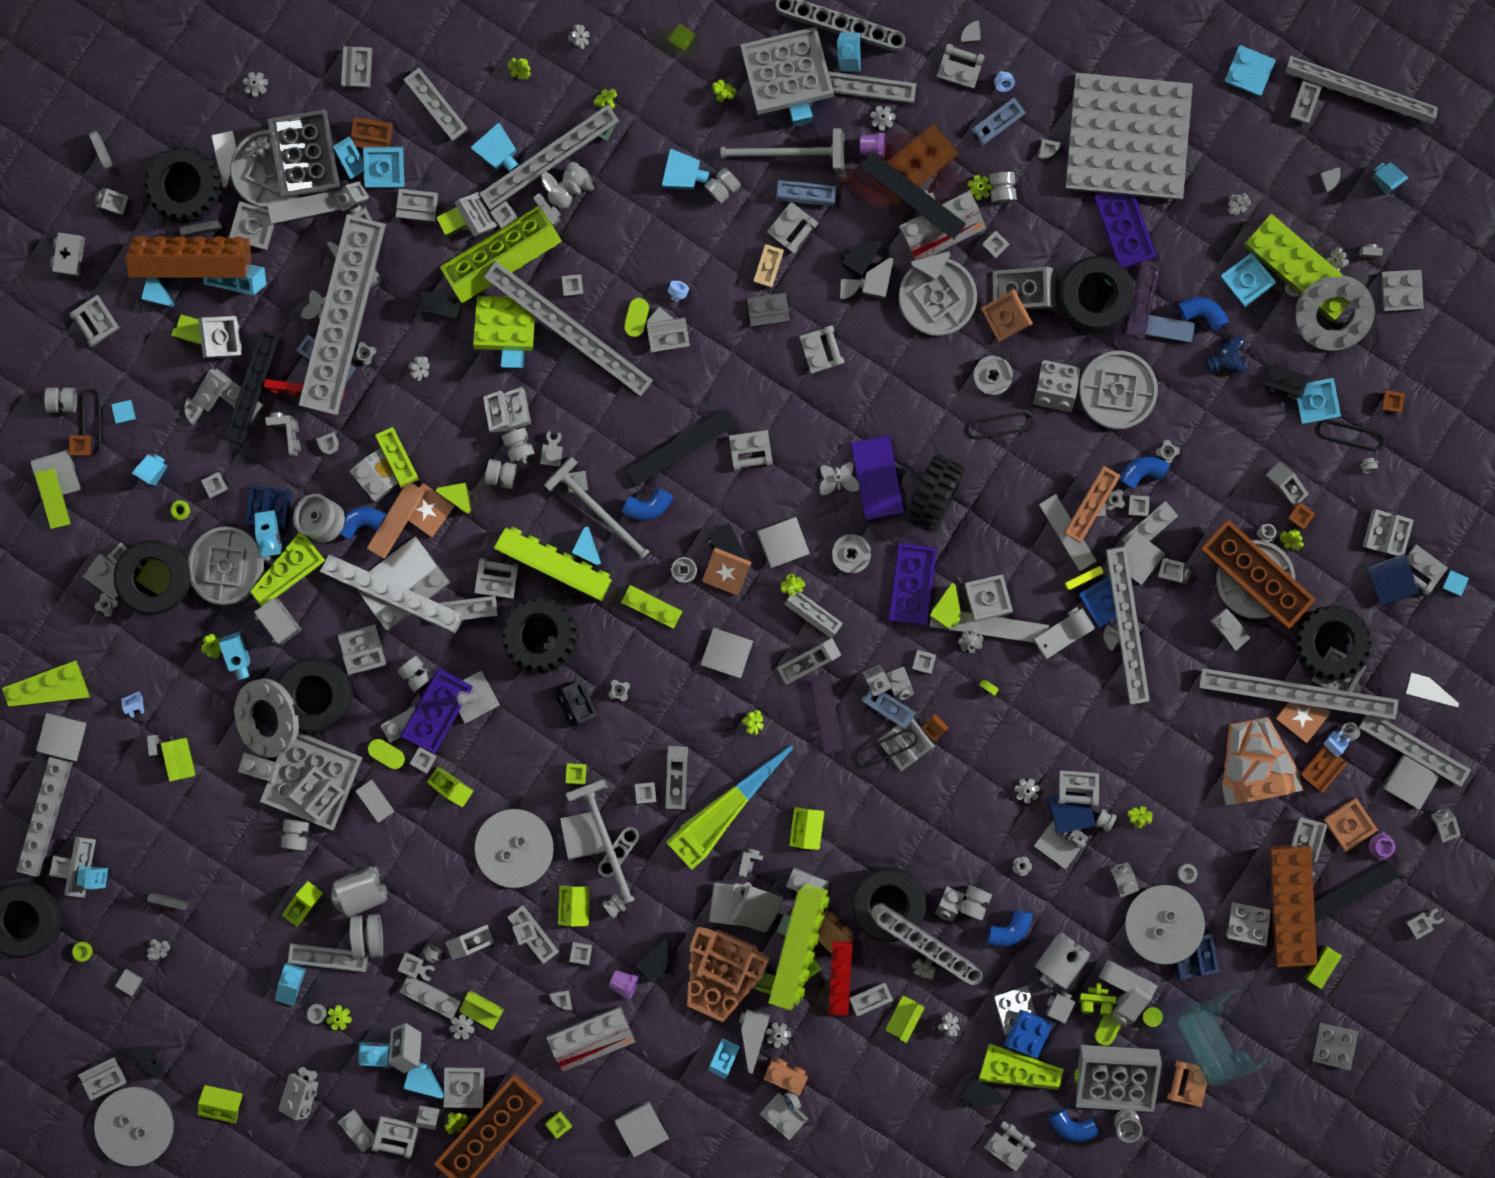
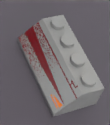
M970 191L942 204L966 223L954 240L922 215L899 226V231L914 260L930 257L986 229L979 208Z
M621 1005L547 1036L548 1043L562 1072L635 1043Z

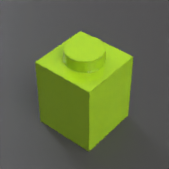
M457 207L436 217L446 237L468 227Z

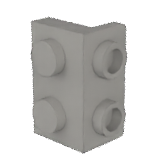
M289 1074L278 1110L294 1120L308 1118L317 1093L318 1082H308L296 1074Z

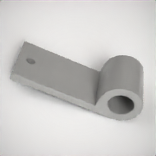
M1076 607L1067 613L1069 617L1033 639L1045 660L1095 629L1083 608L1079 610Z

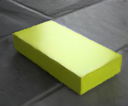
M1098 566L1064 583L1066 589L1070 590L1103 574L1104 571L1101 566Z

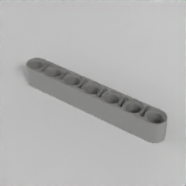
M803 0L776 1V11L781 16L840 34V32L855 33L854 27L861 25L864 28V32L860 34V41L893 52H898L904 47L905 36L899 31ZM785 1L790 4V7L787 10H782L779 4ZM804 7L809 13L806 16H801L798 13V9ZM823 13L827 16V20L820 22L816 16ZM842 19L846 25L843 28H838L835 22ZM875 31H879L883 34V38L876 40L872 34ZM898 37L902 43L899 46H894L891 43V39Z
M877 904L872 908L871 916L882 928L968 984L976 985L981 981L982 972L971 961L887 906Z

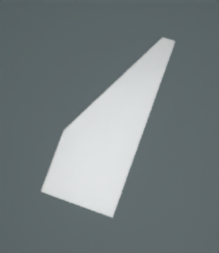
M233 131L212 135L223 188L227 187L231 158L236 149Z
M1411 673L1406 694L1455 707L1459 706V703L1431 678Z

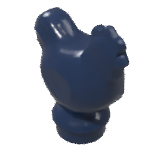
M1241 335L1238 337L1234 336L1229 343L1219 348L1217 357L1210 355V357L1206 358L1205 361L1210 373H1217L1220 367L1226 370H1235L1240 374L1245 373L1248 365L1240 358L1238 349L1241 346H1245V338Z

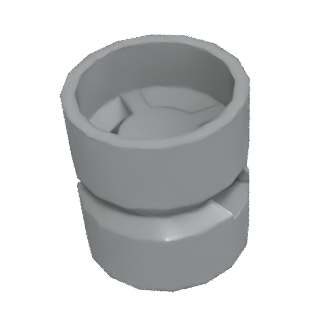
M725 167L716 174L717 179L712 178L704 185L706 190L720 204L729 197V192H735L741 186L739 181Z
M999 172L989 175L991 187L994 188L991 191L992 203H1006L1017 200L1016 189L1012 187L1015 183L1014 172Z
M46 388L45 410L47 413H59L60 410L63 413L76 412L77 393L75 388H63L61 391L59 388Z
M489 459L485 484L496 486L499 483L501 487L512 489L517 464L506 462L502 465L500 461Z
M681 557L674 561L671 572L673 577L680 583H688L695 578L697 567L690 558Z
M417 655L397 671L403 680H408L407 685L414 693L426 685L433 677L427 668H423V662Z
M284 819L283 831L285 835L281 838L280 847L306 850L307 838L305 834L308 833L309 822Z
M969 885L965 893L967 899L962 901L959 911L983 920L986 912L984 907L989 905L992 894Z
M1123 1109L1116 1114L1114 1125L1118 1137L1126 1143L1137 1141L1142 1134V1126L1138 1114L1131 1109Z

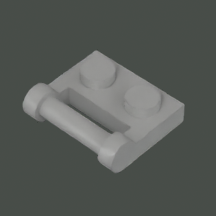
M947 44L937 78L974 90L985 55H976ZM950 54L975 62V68L949 60Z
M479 192L455 202L456 207L474 237L488 231L490 232L499 226L489 214Z
M790 202L767 231V234L791 253L795 254L800 243L812 228H816L819 223L794 203ZM802 220L807 222L794 240L789 243L787 238Z
M98 295L69 314L88 339L87 343L90 347L97 345L100 341L120 329ZM85 312L99 332L98 335L94 336L82 318V313Z
M833 326L799 336L811 374L845 363L837 347ZM823 335H826L833 360L829 362L820 338Z
M768 430L729 436L734 471L740 470L743 467L767 464V466L773 465ZM765 451L764 457L738 460L739 454Z
M1414 545L1407 555V559L1411 567L1430 580L1426 584L1414 575L1418 588L1422 590L1423 594L1428 596L1448 567L1418 545Z
M480 558L474 593L514 599L519 564H503ZM491 569L511 572V577L485 575L484 570Z
M1060 770L1058 804L1076 803L1098 807L1099 773ZM1066 792L1092 794V797L1066 795Z
M380 1116L371 1151H385L403 1155L404 1158L410 1159L418 1130L416 1123ZM381 1138L406 1142L407 1145L404 1148L381 1143Z

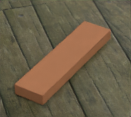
M1105 466L1102 467L1063 534L1081 544L1121 475Z
M412 483L404 486L367 549L385 559L425 491Z

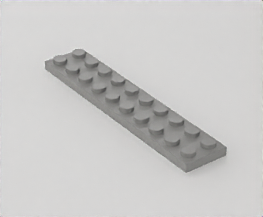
M351 215L346 217L299 406L334 415L339 413L386 224Z

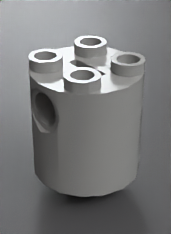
M369 866L334 881L331 897L337 910L351 917L386 902L388 892L384 883L380 884V873L376 866Z
M1060 932L1035 965L1037 969L1044 973L1039 980L1052 989L1056 983L1067 989L1087 962L1091 953Z

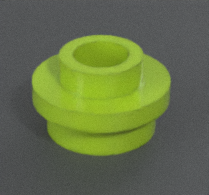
M176 501L171 505V515L177 520H184L190 514V506L185 501ZM179 507L184 508V512L182 514H179L177 512V509Z

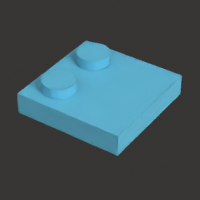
M1239 45L1224 82L1260 97L1276 60Z
M403 147L363 148L365 187L405 186Z
M1250 253L1220 277L1244 308L1276 284L1275 280L1253 253Z
M1334 378L1308 383L1303 398H1297L1302 424L1341 417Z

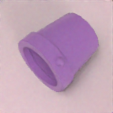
M885 133L861 135L860 155L870 156L874 152L879 157L884 158Z
M1382 832V834H1376L1370 839L1369 851L1381 861L1394 853L1395 843L1389 835Z
M616 970L610 981L609 989L630 1000L637 987L639 977Z

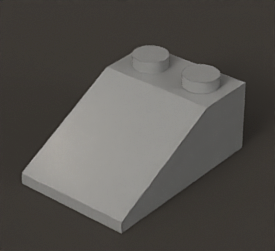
M1036 267L993 271V301L1015 289L1025 310L1057 308L1056 269Z

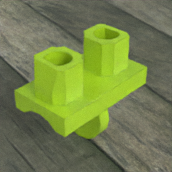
M1096 983V988H1088V993L1092 994L1081 993L1079 1003H1081L1082 1013L1092 1014L1094 1004L1101 1005L1100 1015H1111L1113 1006L1116 1003V997L1103 996L1108 995V989H1101V983Z

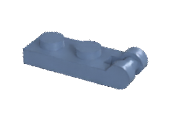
M1013 98L972 128L970 132L973 136L976 135L979 139V144L984 146L1024 116L1026 112L1017 100ZM985 127L990 131L987 135L982 131Z
M869 687V692L866 696L862 697L861 701L906 729L916 712L885 692L878 694L879 698L876 702H873L872 700L875 696Z

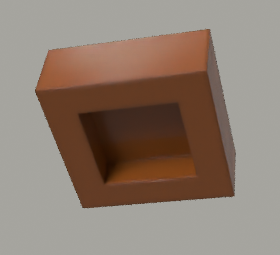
M1385 390L1381 410L1402 413L1405 393Z
M69 435V455L90 456L91 436Z
M1299 502L1287 519L1304 530L1315 513Z
M935 714L921 729L935 742L948 727Z

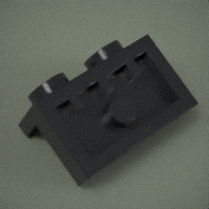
M1272 364L1267 379L1263 382V386L1267 388L1266 391L1277 395L1280 392L1285 394V398L1296 401V398H1303L1310 377Z
M582 680L555 692L557 703L562 706L565 719L571 727L598 715Z

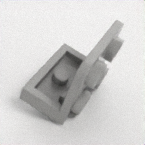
M1042 361L1033 404L1072 412L1077 394L1080 369L1061 363Z
M282 412L271 413V417H266V425L270 427L286 426L289 455L298 456V452L301 451L300 441L296 439V432H299L298 421L290 415L285 416Z

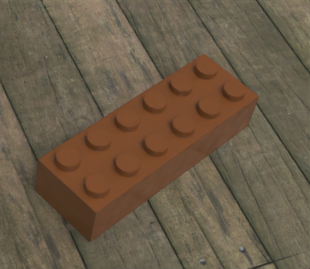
M138 236L132 238L126 254L128 277L246 278L252 259L250 238H243L241 236L234 238H224L221 236L214 238H204L202 236L185 238L183 236L175 238H165L163 236L146 238Z
M1225 520L1199 549L1285 629H1290L1316 600L1229 520Z
M1309 844L1269 846L1275 964L1277 967L1317 965L1311 847Z
M514 1073L436 1160L434 1165L449 1178H475L540 1106L544 1098Z

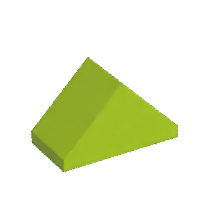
M466 483L436 489V492L470 514L471 506Z

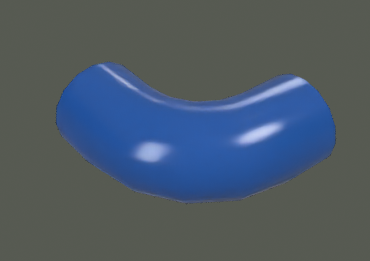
M1195 297L1177 304L1179 313L1184 321L1197 316L1203 317L1207 320L1212 331L1229 323L1221 307L1208 298Z
M1151 456L1139 457L1124 468L1118 482L1131 489H1135L1140 479L1144 476H1151L1162 481L1170 464Z
M659 488L655 489L652 497L647 501H639L629 496L621 513L639 521L652 520L664 513L674 496Z
M371 507L354 508L344 514L345 521L340 534L351 540L355 531L361 526H367L378 531L387 514Z
M1014 909L1012 921L1008 926H990L987 945L1010 946L1019 942L1029 930L1033 913Z
M1065 1109L1057 1110L1047 1117L1056 1133L1068 1141L1083 1142L1100 1135L1091 1117L1083 1122L1076 1123L1069 1118Z

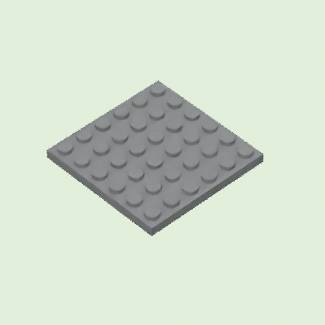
M1076 73L1065 189L1183 200L1193 84Z

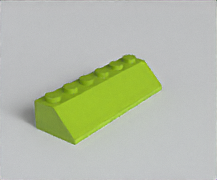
M538 206L443 264L440 268L463 303L492 285L484 276L495 261L510 272H513L539 257L547 250L554 248L562 240L541 207Z
M512 526L510 530L505 528L494 549L594 598L603 600L612 582V579L609 578L610 574L599 570L597 573L591 570L592 565L584 561L579 564L573 561L575 557L565 552L563 555L556 553L557 548L546 544L544 547L538 544L539 539L531 535L526 538L521 535L522 531Z

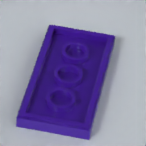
M1100 193L1093 196L1117 263L1127 268L1157 257L1135 196Z
M890 436L852 442L851 446L865 520L904 513Z
M898 543L889 621L928 625L937 547Z
M437 668L404 726L400 737L435 754L463 705L459 703L458 695L462 692L469 694L473 686Z

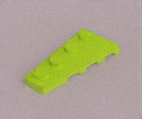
M299 532L250 591V594L262 607L323 564L325 560L309 539Z
M77 661L2 688L9 707L90 697Z
M989 1044L978 1081L1057 1090L1064 1069Z

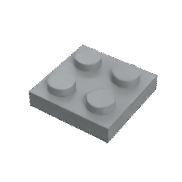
M239 202L229 238L237 236L250 238V246L268 250L275 225H271L268 209Z
M1421 270L1381 272L1383 312L1424 309Z
M1003 574L964 584L974 622L1013 612Z
M445 1067L444 1107L483 1108L484 1068Z

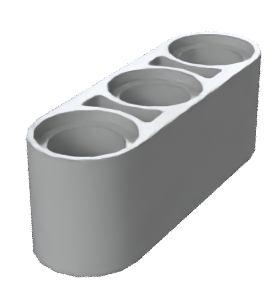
M634 827L625 828L612 846L613 849L621 847L624 850V855L620 858L617 857L619 865L622 864L638 841L639 833ZM626 831H633L635 833L634 841H627L625 839ZM606 854L599 864L598 871L601 876L609 878L614 875V872L606 874L602 870L603 864L610 863Z
M1110 960L1106 961L1099 975V978L1126 992L1137 987L1153 997L1158 985Z

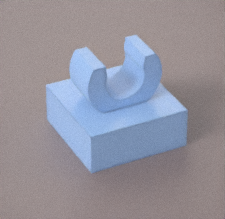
M140 691L121 698L122 709L125 714L129 713L133 718L135 717L134 711L137 709L142 714L144 713L143 697Z
M1342 730L1338 732L1333 731L1323 743L1336 757H1339L1344 752L1350 742V738L1342 739Z

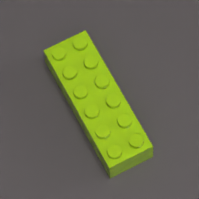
M1270 214L1243 245L1245 249L1253 253L1259 261L1280 279L1288 283L1300 296L1308 286L1321 278L1344 276L1273 214ZM1333 297L1322 302L1317 310L1329 321L1333 322L1351 302L1343 297Z
M805 884L797 893L769 1004L792 1010L803 999L805 989L802 987L809 978L810 970L807 969L809 964L813 962L815 952H812L814 945L818 943L820 934L817 932L819 927H822L825 917L822 913L829 903V897H827L828 890Z

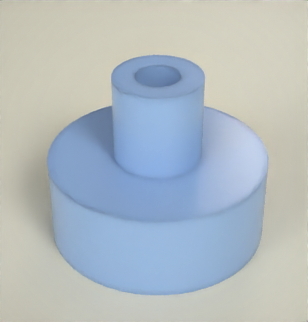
M1001 71L995 77L994 84L998 91L1007 92L1014 87L1015 80L1011 73Z
M672 281L668 288L673 301L685 298L689 287L680 281Z

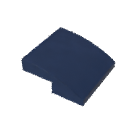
M250 485L245 524L255 525V513L274 510L279 529L287 530L292 491Z
M1405 554L1368 567L1382 607L1419 594L1415 577L1412 574Z
M1066 793V795L1087 797L1086 793ZM1059 795L1046 797L1050 817L1053 816L1057 834L1096 826L1089 804L1065 803L1064 805L1058 804Z
M1213 934L1203 935V939L1196 951L1185 960L1175 963L1178 980L1219 973Z

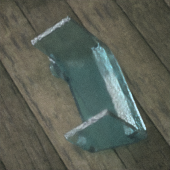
M1234 989L1206 1000L1181 1015L1177 1021L1178 1027L1204 1077L1212 1086H1219L1256 1072L1271 1059L1268 1055L1253 1061L1249 1053L1244 1050L1233 1052L1215 1019L1224 1012L1223 1003L1235 993Z

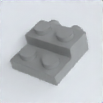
M236 316L198 319L203 358H231L241 355L242 346L239 341V324Z

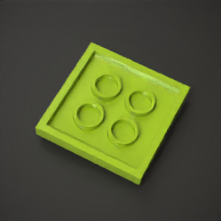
M477 295L474 349L533 351L535 316L509 296Z

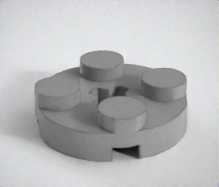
M988 356L980 360L975 367L974 383L986 395H999L1010 386L1013 371L1006 360L997 356ZM990 370H993L994 373H998L996 381L988 379V376L990 375Z
M854 534L842 536L834 544L832 550L833 562L843 572L858 573L869 564L871 548L868 542L861 536ZM848 549H855L857 551L855 559H848L846 557Z

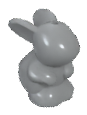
M575 162L568 163L560 183L547 172L541 175L542 185L548 191L549 202L560 209H567L571 205L573 194L581 195L584 189L586 191L595 190L587 169Z

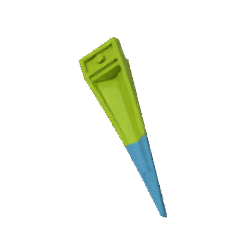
M789 745L680 826L681 829L666 841L691 870L708 856L748 800L793 749L792 745Z

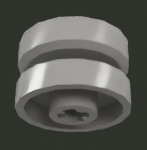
M321 494L305 496L299 501L293 516L294 525L299 532L322 543L336 538L343 529L345 521L344 511L341 506Z
M369 914L366 924L362 915L351 916L350 943L354 959H364L367 955V946L372 958L383 956V930L380 914Z

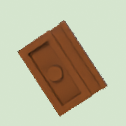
M354 117L351 139L355 147H390L393 123Z
M1324 745L1300 775L1323 793L1347 765V762L1340 756L1336 757Z

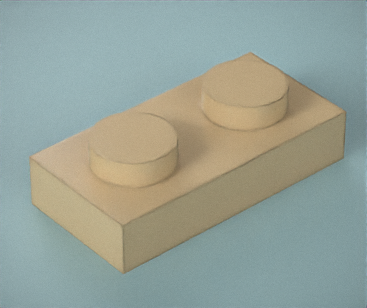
M765 244L753 281L754 283L770 288L773 287L784 250Z

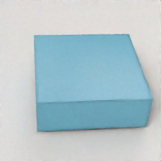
M132 400L111 404L116 424L136 419Z
M1450 570L1442 589L1462 596L1469 578Z

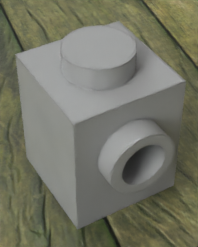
M1064 991L1061 994L1055 992V995H1051L1046 1005L1049 1007L1046 1014L1066 1023L1075 1004V1001L1071 999L1072 995Z

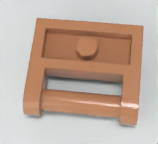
M1176 1060V1071L1171 1092L1168 1093L1167 1099L1202 1107L1211 1069ZM1184 1069H1189L1183 1096L1178 1095Z

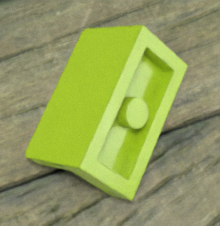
M180 315L177 328H173L172 336L201 345L198 319Z
M187 738L161 743L170 782L195 776Z
M794 807L789 846L819 850L824 811Z
M560 885L558 925L588 926L590 887Z
M1324 945L1317 956V965H1311L1304 979L1322 989L1342 955Z
M471 990L459 1009V1012L491 1030L494 1029L504 1011L503 1008Z
M902 996L886 1027V1031L907 1043L925 1007L906 996Z
M205 1085L198 1103V1115L236 1124L243 1094Z

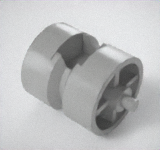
M525 428L511 429L509 433L501 436L504 445L510 448L508 456L511 462L520 460L525 464L527 463V457L535 454L532 445L526 442L528 434Z

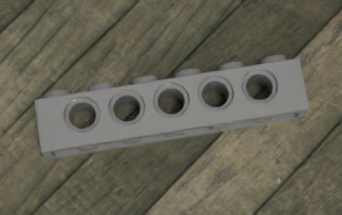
M49 757L17 872L35 877L41 874L73 762Z

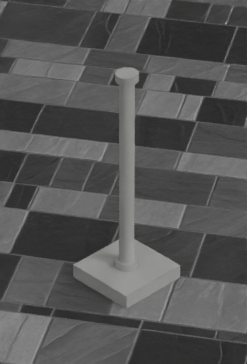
M833 129V145L830 147L740 149L721 147V159L731 156L830 155L833 157L834 171L836 173H844V133L841 129Z
M570 456L544 483V486L551 491L559 481L561 483L564 482L640 555L639 558L642 560L649 551L639 545L569 477L570 474L568 472L578 463Z
M483 671L463 680L473 686L469 694L462 692L458 695L459 703L463 704L459 713L465 724L500 706Z
M600 780L566 793L571 802L580 798L587 800L623 895V904L635 899L633 896L631 897L594 799L596 792L608 788L606 780Z

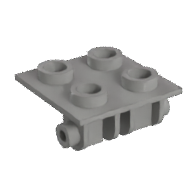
M1052 821L1034 847L1066 869L1080 849L1085 846L1089 837L1079 830L1057 834L1054 821Z
M1232 902L1229 929L1226 931L1227 939L1266 947L1271 910Z
M1028 985L1004 994H996L994 997V1002H996L998 1009L997 1013H999V1019L1001 1020L1002 1030H1004L1005 1035L1009 1034L1020 1009L1036 1015Z
M1320 1023L1313 1061L1351 1070L1358 1031Z

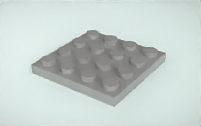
M817 27L740 45L758 115L834 97Z
M298 732L296 741L291 749L278 756L276 763H280L276 781L275 783L268 781L260 802L333 831L363 757ZM313 765L345 791L320 822L288 796Z

